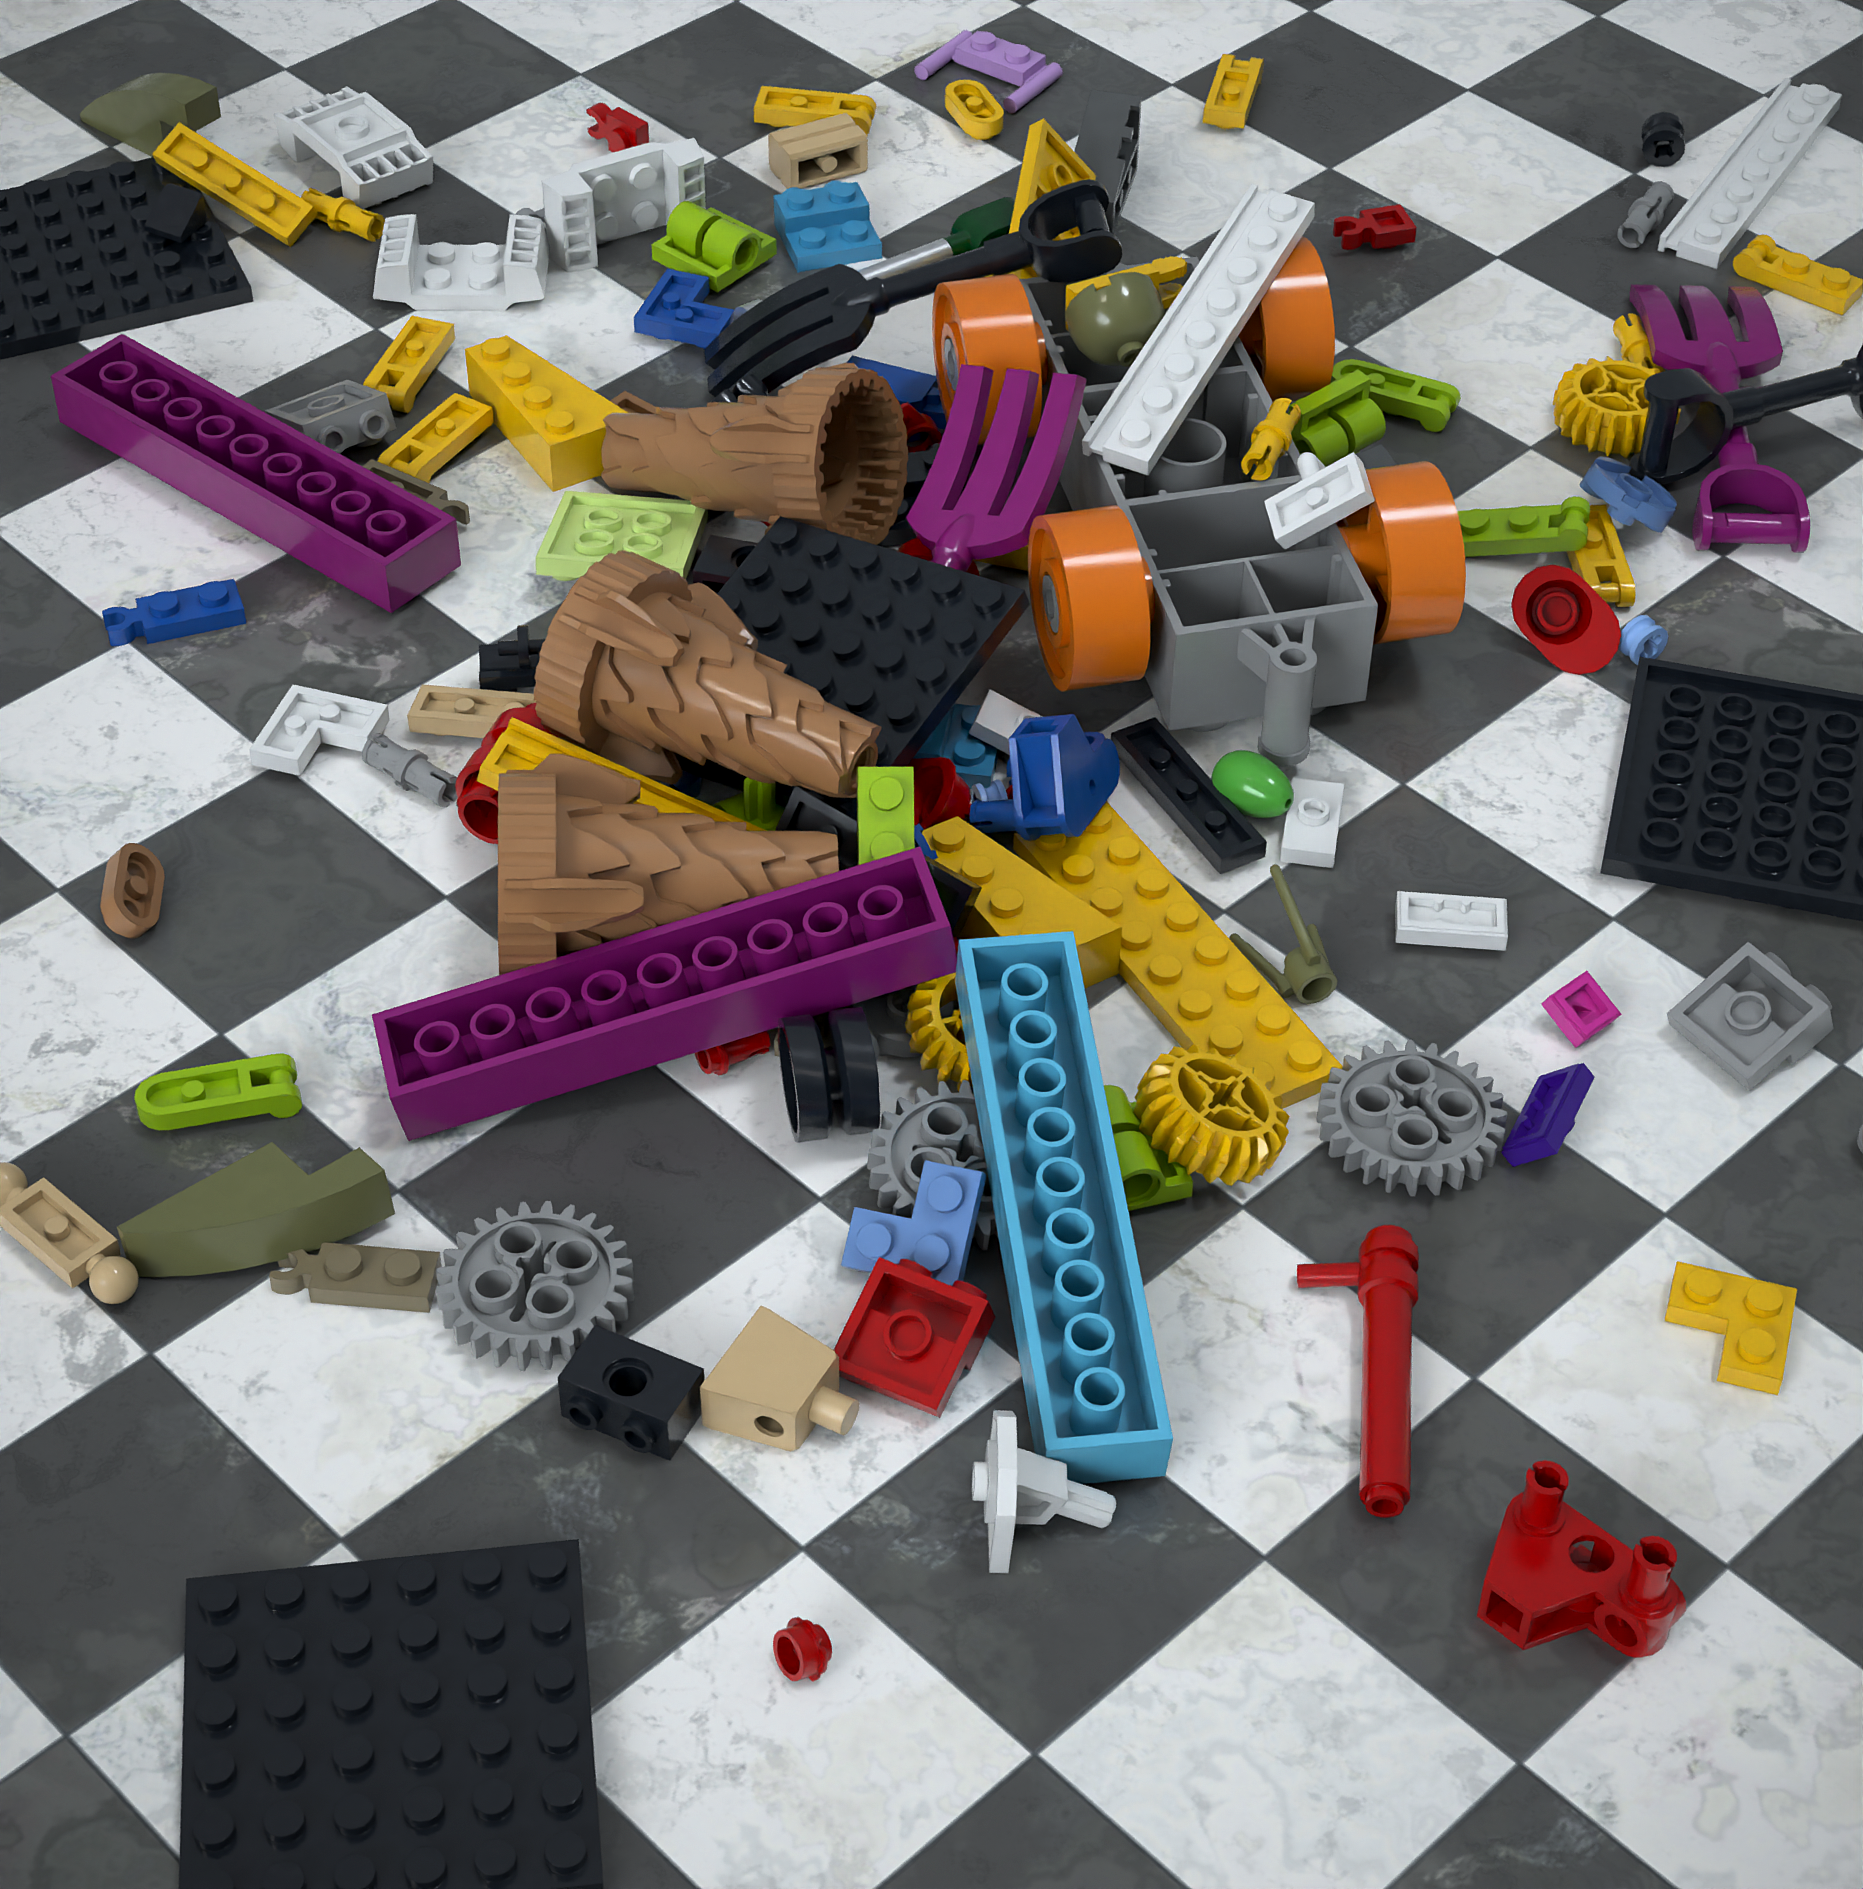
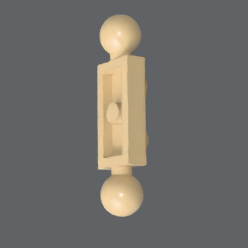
M7 1162L0 1163V1227L72 1289L89 1278V1286L92 1293L104 1303L119 1304L131 1298L138 1287V1272L128 1259L120 1256L118 1240L44 1177L28 1187L26 1175L18 1166Z

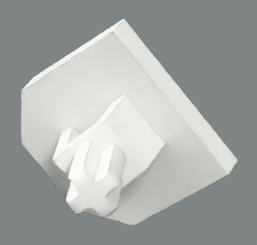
M994 1410L990 1440H987L985 1462H973L972 1500L984 1501V1523H988L989 1573H1008L1015 1524L1045 1525L1055 1514H1059L1104 1528L1112 1520L1113 1512L1116 1509V1499L1113 1495L1107 1494V1492L1067 1480L1066 1463L1017 1448V1424L1014 1412Z

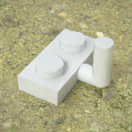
M1305 452L1297 460L1302 480L1265 500L1264 503L1275 540L1284 549H1287L1373 503L1375 499L1364 464L1354 452L1327 467L1313 453Z

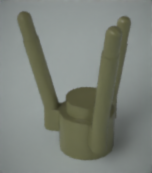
M1274 864L1270 867V873L1300 947L1293 949L1287 954L1284 959L1285 968L1282 974L1238 934H1231L1229 939L1252 964L1276 985L1283 998H1288L1295 994L1301 1003H1317L1330 996L1335 990L1338 980L1329 965L1316 925L1309 924L1306 928L1279 865Z

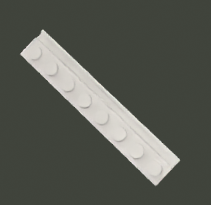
M1785 78L1660 235L1658 251L1664 252L1667 248L1677 250V257L1717 269L1839 110L1842 94L1829 91L1825 86L1818 84L1808 85L1802 83L1800 87L1790 85L1791 79Z
M1251 184L1082 439L1084 455L1090 456L1093 452L1102 455L1105 462L1145 475L1150 474L1312 222L1315 214L1314 202L1270 190L1266 194L1259 192L1257 185Z

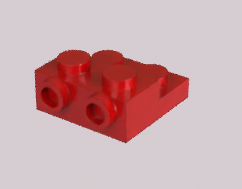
M879 1257L833 1349L839 1357V1377L940 1418L963 1369L971 1370L993 1324L995 1314L989 1301L986 1300L987 1295L979 1288L967 1282L955 1280L951 1286L933 1279L931 1271L914 1261L900 1259L899 1263L895 1264Z

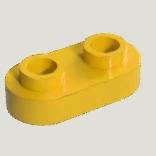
M957 80L946 86L945 108L965 133L977 140H988L1002 131L1004 110L983 84L974 80Z

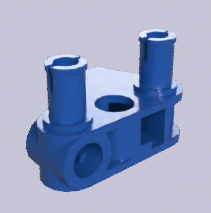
M1075 714L1025 718L1008 738L1010 757L1007 761V777H1012L1009 785H1012L1013 799L974 801L970 808V823L981 822V824L973 825V827L983 834L1017 831L1027 841L1037 840L1041 835L1064 834L1069 838L1078 837L1084 832L1117 787L1120 776V762L1116 746L1111 739L1105 738L1103 733L1083 732Z

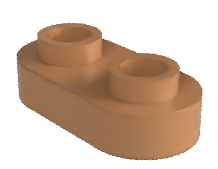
M125 844L109 858L100 903L106 925L113 932L131 939L141 937L157 923L165 879L164 870L158 858L149 849L140 844Z

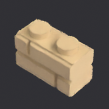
M847 113L771 132L768 135L770 170L778 179H781V183L787 189L791 187L803 189L808 185H818L862 173L868 169V139L866 133L858 125H855L854 120Z

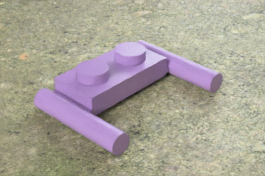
M963 30L915 66L916 76L921 80H926L948 62L955 60V63L1017 85L1020 88L1003 101L1004 109L1011 114L1018 111L1062 76V68L1059 64L1051 63L1045 65L1046 55L1032 51L1025 45L1013 44L997 38L989 32L977 31L972 34L968 30Z

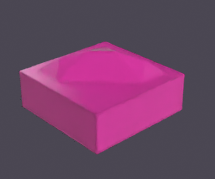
M1588 971L1576 977L1541 1003L1575 1048L1622 1015Z

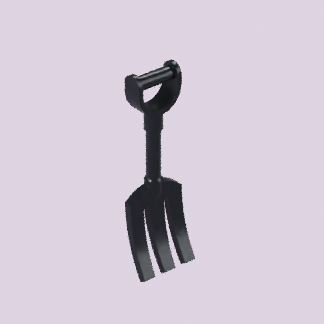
M1091 179L1080 180L1061 186L1042 195L1028 206L1020 218L1019 231L986 241L983 247L885 279L875 277L866 280L855 269L843 264H837L782 288L732 322L704 349L705 363L715 369L707 378L708 392L715 397L726 389L732 392L737 382L743 377L756 375L767 386L768 393H770L798 374L832 358L856 350L869 334L874 324L875 316L888 313L893 306L934 294L937 285L942 282L981 278L992 274L993 276L1004 275L1031 266L1038 277H1042L1049 282L1070 283L1089 279L1113 270L1121 261L1122 246L1117 236L1109 231L1105 216L1109 206L1107 190L1104 185ZM1078 227L1080 236L1053 241L1059 234Z
M1863 345L1856 358L1844 360L1840 366L1759 388L1746 386L1720 393L1703 374L1690 368L1672 369L1649 376L1645 381L1643 392L1645 398L1649 401L1640 452L1630 459L1629 466L1632 467L1629 471L1630 475L1641 481L1646 475L1660 485L1681 480L1697 473L1710 463L1726 444L1731 430L1758 423L1765 416L1843 395L1851 398L1856 413L1863 419ZM1701 402L1695 418L1686 430L1673 439L1679 407Z

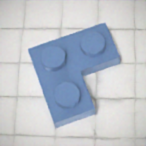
M925 1160L912 1218L854 1207L841 1266L871 1273L879 1257L898 1264L900 1259H908L931 1271L933 1274L932 1278L951 1286L955 1280L963 1281L987 1175L981 1171Z

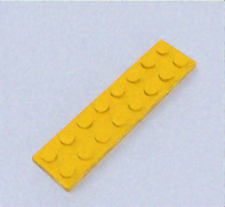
M1107 801L1084 832L1078 837L1069 838L1064 834L1041 835L1037 840L1027 841L1018 833H1014L1013 849L1022 860L1122 927L1119 974L1184 1050H1187L1194 1044L1204 1053H1207L1214 1047L1222 1057L1229 1059L1235 1055L1238 1064L1245 1068L1254 1067V1075L1257 1078L1271 1082L1269 1092L1279 1095L1284 1099L1281 1109L1320 1093L1322 1083H1328L1330 1069L1332 1067L1342 1069L1343 1066Z

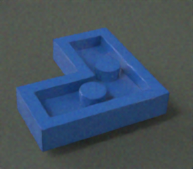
M666 269L635 314L634 332L650 335L661 340L669 339L693 344L699 348H706L723 330L734 322V310L702 303L709 293V277Z

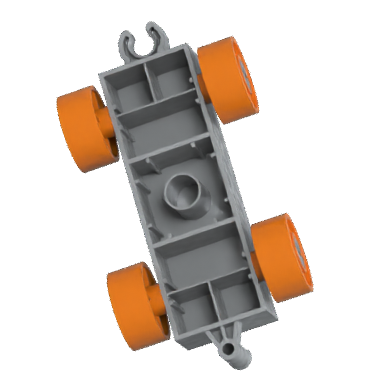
M1301 237L1149 475L1105 462L1102 455L1093 452L1090 456L1083 454L1082 439L1131 367L1106 366L1094 363L1078 349L1069 331L1065 329L1066 285L1084 280L1061 283L1049 282L1042 277L1018 279L1014 274H1004L939 283L933 299L932 339L938 389L946 422L951 411L961 364L985 366L994 370L985 418L977 445L984 444L988 436L1007 368L1030 370L1039 374L1027 438L1034 437L1037 433L1053 373L1074 374L1086 378L1076 428L1059 477L1073 511L1036 516L1029 533L1028 578L1034 625L1044 664L1053 684L1058 690L1070 691L1136 681L1145 675L1169 731L1187 728L1193 731L1208 732L1224 727L1229 721L1263 716L1261 737L1258 736V753L1278 766H1293L1304 761L1309 754L1311 715L1321 712L1327 706L1366 701L1373 645L1448 634L1457 626L1465 598L1466 565L1464 543L1452 493L1442 473L1434 464L1422 461L1365 469L1375 501L1287 549H1284L1275 540L1264 501L1302 480L1297 465L1300 454L1293 440L1288 451L1277 459L1271 476L1266 480L1257 481L1251 479L1257 467L1255 464H1253L1247 475L1241 468V461L1252 445L1251 434L1258 423L1265 420L1273 401L1279 398H1288L1292 400L1291 402L1297 401L1329 385L1331 381L1335 356V328L1331 295L1321 259L1315 247L1307 238ZM1198 257L1182 258L1187 262V274L1184 277L1175 278V280L1159 285L1176 283L1184 286L1200 262ZM1120 262L1113 270L1092 278L1126 270L1148 263L1125 265Z

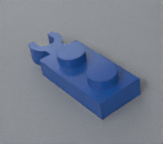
M234 579L219 582L211 581L200 586L170 592L162 591L151 596L136 598L137 608L111 607L102 611L110 646H123L140 636H145L147 644L246 624L244 607Z

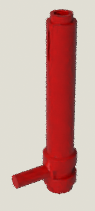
M1381 1225L1367 1233L1365 1240L1359 1248L1358 1262L1297 1264L1298 1288L1358 1286V1299L1363 1305L1359 1495L1360 1500L1366 1506V1510L1370 1514L1381 1518H1391L1402 1513L1404 1506L1410 1500L1412 1308L1416 1305L1419 1296L1418 1275L1416 1274L1419 1269L1418 1246L1413 1242L1412 1235L1402 1227L1394 1225Z

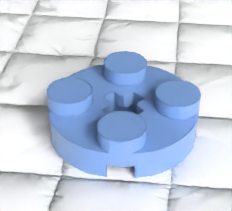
M1598 457L1580 482V487L1591 496L1603 499L1610 504L1607 513L1618 522L1631 526L1636 519L1646 527L1662 533L1676 511L1677 503L1674 497L1660 484L1646 475L1642 481L1629 475L1628 473L1632 467L1611 458Z

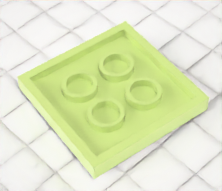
M565 491L535 557L536 575L552 576L560 581L575 580L583 576L595 562H600L604 556L626 550L674 570L686 579L708 521V510L695 507L690 504L691 501Z

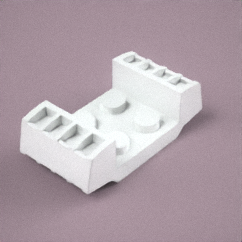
M349 87L342 88V91L326 94L325 97L318 100H310L307 104L299 107L294 106L291 110L274 114L280 144L286 153L297 163L320 155L340 172L343 197L353 200L356 206L364 210L374 204H381L382 201L392 197L396 198L400 194L408 191L411 192L415 188L433 183V156L420 144L408 125L367 92L359 94Z
M695 138L665 144L649 142L574 163L568 171L542 180L546 235L550 245L549 259L567 272L598 267V244L667 225L671 212L681 202L690 201L706 209L704 155Z
M416 214L385 218L376 268L373 299L403 302L414 310H506L513 303L543 300L545 297L550 245L542 219L525 215H510L506 245H496L490 242H483L477 245H452L446 242L420 245Z

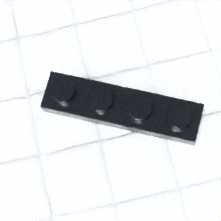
M1156 717L1111 733V740L1116 746L1121 762L1219 874L1265 857L1267 841L1237 807L1216 789L1211 778Z
M795 786L775 831H820L835 834L838 839L839 871L858 866L857 816L810 789ZM924 855L950 923L953 937H959L982 887Z

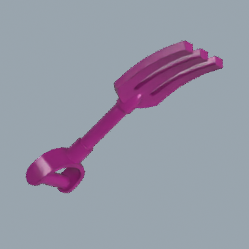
M1630 285L1629 301L1637 309L1643 322L1652 361L1667 370L1690 368L1703 374L1720 393L1739 389L1741 379L1764 374L1780 365L1783 349L1779 333L1767 302L1754 287L1729 286L1727 303L1734 311L1743 338V342L1736 341L1729 319L1719 300L1705 286L1680 285L1678 302L1686 313L1692 333V341L1685 339L1678 316L1671 302L1656 285ZM1747 426L1731 430L1726 444L1718 453L1720 468L1710 472L1700 486L1692 524L1695 549L1697 551H1707L1711 543L1788 544L1794 553H1804L1810 537V515L1807 500L1800 485L1786 473L1758 463L1756 449L1750 443ZM1743 503L1756 505L1773 514L1712 513V510L1725 504Z
M961 364L951 411L941 443L919 495L906 517L917 538L923 545L932 550L933 558L931 562L966 572L974 559L1004 555L1029 545V533L1032 522L1036 516L1044 515L1061 475L1076 428L1086 378L1074 374L1053 373L1036 436L1021 474L1006 502L1026 442L1039 374L1030 370L1007 368L988 436L976 466L962 492L981 434L994 370L985 366Z

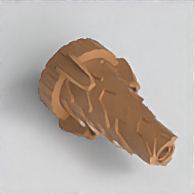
M842 363L809 370L803 374L801 379H797L796 382L778 390V396L740 395L738 396V402H709L706 407L696 408L656 407V414L611 413L603 419L606 425V436L602 444L601 455L604 470L601 476L609 487L629 491L672 494L691 501L690 504L695 507L713 511L734 512L733 517L738 519L768 522L771 525L765 530V534L778 518L782 516L877 545L888 535L889 528L894 524L897 518V511L902 504L903 490L907 480L908 447L906 443L907 431L906 425L903 422L901 405L888 381L883 376H878L877 372L871 369L858 368L854 363Z
M626 550L604 556L600 562H595L590 566L587 572L580 576L572 586L548 628V634L542 644L539 654L540 660L535 672V710L537 717L541 718V724L545 729L559 736L562 740L652 780H659L669 784H676L682 776L683 770L675 755L676 753L702 766L709 759L759 782L768 784L779 782L789 786H801L830 797L857 798V768L876 766L878 747L874 742L882 729L881 726L824 701L816 688L785 674L786 664L757 652L758 640L746 628L728 604L708 586L699 582L688 585V582L680 576V573Z
M549 754L534 770H507L506 773H499V975L555 960L567 954L838 872L837 835L820 831H746V822H715L710 817L694 813H658V809L655 806L633 804L640 799V780L627 778L612 769L564 754Z

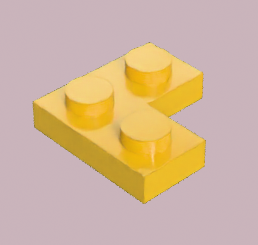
M1677 1261L1664 1321L1725 1335L1717 1381L1778 1395L1783 1380L1797 1288Z

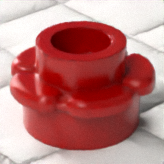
M794 1617L788 1621L786 1628L777 1631L774 1635L773 1651L780 1670L788 1679L799 1681L808 1677L811 1681H816L821 1677V1674L826 1672L828 1661L832 1657V1645L823 1627L813 1624L810 1620Z

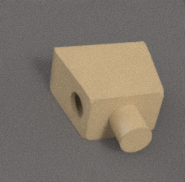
M764 1306L758 1308L700 1386L703 1426L787 1451L799 1449L817 1424L841 1435H846L852 1428L858 1415L859 1401L838 1392L839 1357L835 1351Z

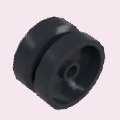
M862 1007L832 1010L829 1012L824 1027L825 1048L819 1026L810 1014L779 1018L777 1028L780 1070L787 1114L795 1142L801 1143L828 1138L833 1123L832 1101L838 1123L847 1135L873 1132V1129H879L880 1097L878 1068L871 1034Z

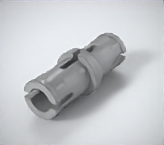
M1655 181L1652 183V187H1648L1643 197L1634 201L1629 208L1628 218L1619 227L1617 232L1621 244L1629 248H1637L1640 246V243L1644 242L1649 232L1657 229L1663 221L1664 210L1674 200V191L1669 184Z
M381 733L373 735L374 740L380 743L381 746L371 739H368L362 751L363 761L390 775L396 780L394 783L398 787L406 791L413 789L443 808L448 807L450 801L442 797V795L448 797L453 802L457 799L455 788L457 777L427 761L429 758L426 754L416 749L408 750Z

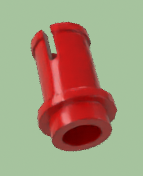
M764 1031L696 1052L695 1057L704 1073L711 1074L714 1072L718 1076L728 1072L729 1066L758 1054L769 1052V1047H771L768 1031Z

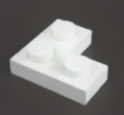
M292 685L249 749L251 763L253 766L300 776L321 743L363 751L367 740L371 739L376 743L373 735L382 733L390 721L388 705Z

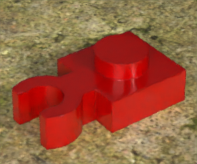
M601 102L586 109L587 114L594 117L597 121V124L588 128V133L595 139L606 138L609 151L614 153L649 143L648 122L620 107L611 110L609 106Z
M1397 204L1360 210L1359 218L1351 216L1338 217L1334 219L1333 235L1334 237L1342 236L1341 247L1345 250L1356 249L1362 243L1370 242L1374 249H1389L1397 245L1414 243L1417 227L1402 205Z

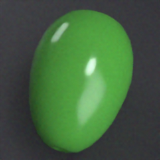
M1236 750L1220 758L1213 769L1211 780L1216 789L1226 796L1245 816L1273 818L1287 812L1293 804L1294 791L1289 779L1276 764L1261 754L1247 750Z

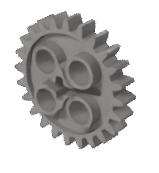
M1389 1040L1384 1041L1383 1053L1377 1054L1366 1045L1362 1047L1361 1061L1350 1055L1344 1056L1342 1069L1332 1067L1328 1083H1322L1316 1119L1317 1123L1321 1124L1319 1138L1322 1141H1330L1328 1155L1331 1158L1345 1156L1343 1171L1348 1173L1359 1168L1364 1169L1363 1183L1366 1185L1380 1177L1385 1179V1192L1391 1193L1398 1183L1406 1184L1409 1195L1415 1197L1418 1186L1426 1184L1429 1190L1437 1196L1440 1195L1442 1182L1446 1181L1456 1190L1462 1189L1464 1175L1478 1181L1481 1178L1483 1166L1493 1167L1496 1152L1502 1150L1506 1130L1507 1111L1501 1110L1503 1094L1492 1092L1494 1081L1492 1077L1476 1079L1479 1064L1473 1062L1463 1067L1457 1065L1459 1056L1457 1051L1449 1053L1445 1058L1437 1056L1438 1048L1435 1043H1432L1425 1053L1417 1051L1413 1040L1407 1041L1404 1051H1397Z
M963 1080L959 1093H951L946 1083L940 1081L936 1096H931L925 1089L918 1087L916 1088L914 1104L899 1097L896 1103L895 1114L884 1111L880 1129H873L867 1169L871 1170L869 1187L870 1189L879 1190L877 1202L879 1208L893 1206L892 1215L912 1218L925 1160L983 1172L987 1176L982 1195L989 1197L982 1196L973 1238H975L982 1250H987L989 1236L995 1234L998 1237L975 1096L971 1092L968 1080Z
M545 1201L539 1213H531L527 1203L521 1202L518 1215L512 1217L501 1207L497 1208L496 1223L491 1225L481 1218H476L474 1220L476 1235L458 1232L456 1234L458 1249H445L443 1252L445 1266L437 1268L436 1271L438 1280L436 1294L438 1309L442 1311L443 1325L445 1329H454L455 1343L458 1346L471 1341L474 1358L477 1359L492 1350L496 1367H501L510 1356L517 1357L520 1371L527 1369L531 1358H540L545 1370H551L554 1355L562 1354L569 1362L575 1354V1348L582 1344L595 1325L616 1333L615 1320L626 1321L628 1319L627 1302L634 1301L632 1259L627 1258L626 1242L615 1241L614 1227L612 1225L598 1229L597 1214L593 1212L586 1215L580 1221L576 1220L575 1205L572 1204L566 1207L560 1215L553 1214L551 1201Z

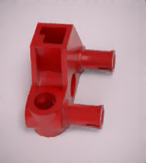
M1547 1460L1533 1463V1470L1528 1468L1526 1472L1524 1492L1512 1498L1507 1506L1484 1579L1477 1617L1523 1651L1587 1628L1626 1656L1638 1658L1654 1655L1665 1645L1670 1628L1686 1612V1600L1683 1592L1675 1581L1670 1578L1673 1567H1675L1677 1562L1675 1547L1662 1537L1647 1536L1640 1539L1639 1543L1641 1545L1636 1543L1634 1550H1632L1563 1501L1564 1493L1568 1488L1569 1477L1561 1465ZM1583 1541L1594 1542L1592 1551L1582 1544L1577 1548L1573 1545Z

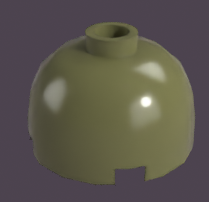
M1137 272L1118 273L1109 276L1112 285L1103 287L1096 291L1094 284L1089 285L1071 300L1065 311V320L1068 324V331L1078 349L1094 363L1106 366H1131L1165 315L1161 296L1155 288L1152 279L1148 275Z

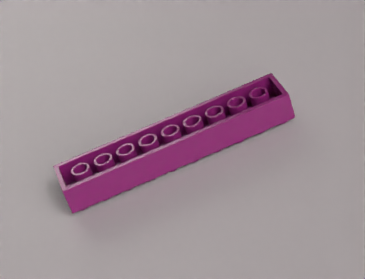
M124 334L115 337L51 375L61 423L390 613L461 566L456 518Z
M917 847L567 954L555 960L531 965L372 1014L389 1098L407 1140L411 1141L777 1028L778 1019L782 1017L803 1014L816 1016L955 973L957 953L950 923L922 849Z

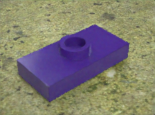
M1578 1063L1538 1077L1501 1152L1512 1167L1558 1153L1566 1135L1575 1125L1574 1119L1595 1078L1584 1063Z

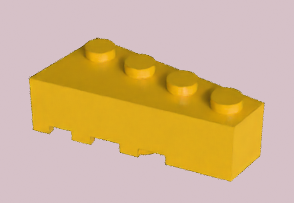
M507 335L491 338L481 344L465 349L469 395L474 400L493 407L494 424L553 492L601 476L604 470L601 455L602 444L606 436V425L603 419L611 413L628 412Z
M958 816L923 830L922 835L930 849L935 850L938 858L934 859L935 861L982 887L959 935L961 940L1073 931L1084 988L1119 974L1122 927Z

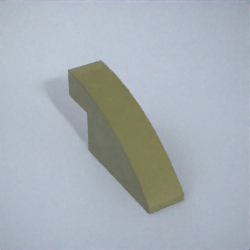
M153 73L139 76L98 97L80 113L82 122L151 157L153 156L152 153L179 122L196 132L221 117L216 86L193 77L175 73Z
M270 1142L117 1226L126 1259L135 1266L138 1277L196 1276L240 1270L289 1258L286 1253L300 1249L310 1252L319 1249L321 1243H334L357 1234L394 1215L395 1210L385 1170L360 1147L308 1175L279 1147Z

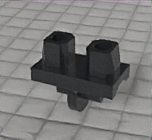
M518 625V640L498 641V644L479 645L480 689L518 692V688L535 687L536 667L540 660L539 654L545 639H529L528 625Z

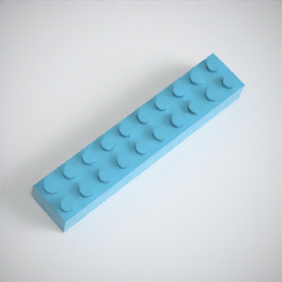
M1074 932L959 940L955 984L1035 1454L1066 1463L1067 1480L1080 1484L1165 1476L1173 1435Z

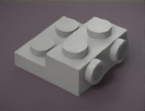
M348 379L265 410V413L339 454L344 449L354 445L356 447L374 445L380 442L387 432L397 429L387 394Z
M1749 942L1742 946L1667 1012L1669 1024L1749 1091L1785 1059L1794 1065L1833 1030L1830 1011L1832 1010V1005L1824 993L1811 984L1804 987L1791 976L1789 968L1777 955L1772 952H1767L1764 955Z

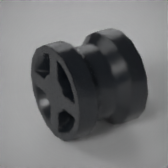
M1668 112L1656 113L1646 119L1641 131L1644 158L1650 164L1660 167L1670 166L1678 162L1685 151L1684 126L1681 119ZM1662 141H1668V142H1670V143L1664 144V145H1663V144H1657L1658 142H1662Z

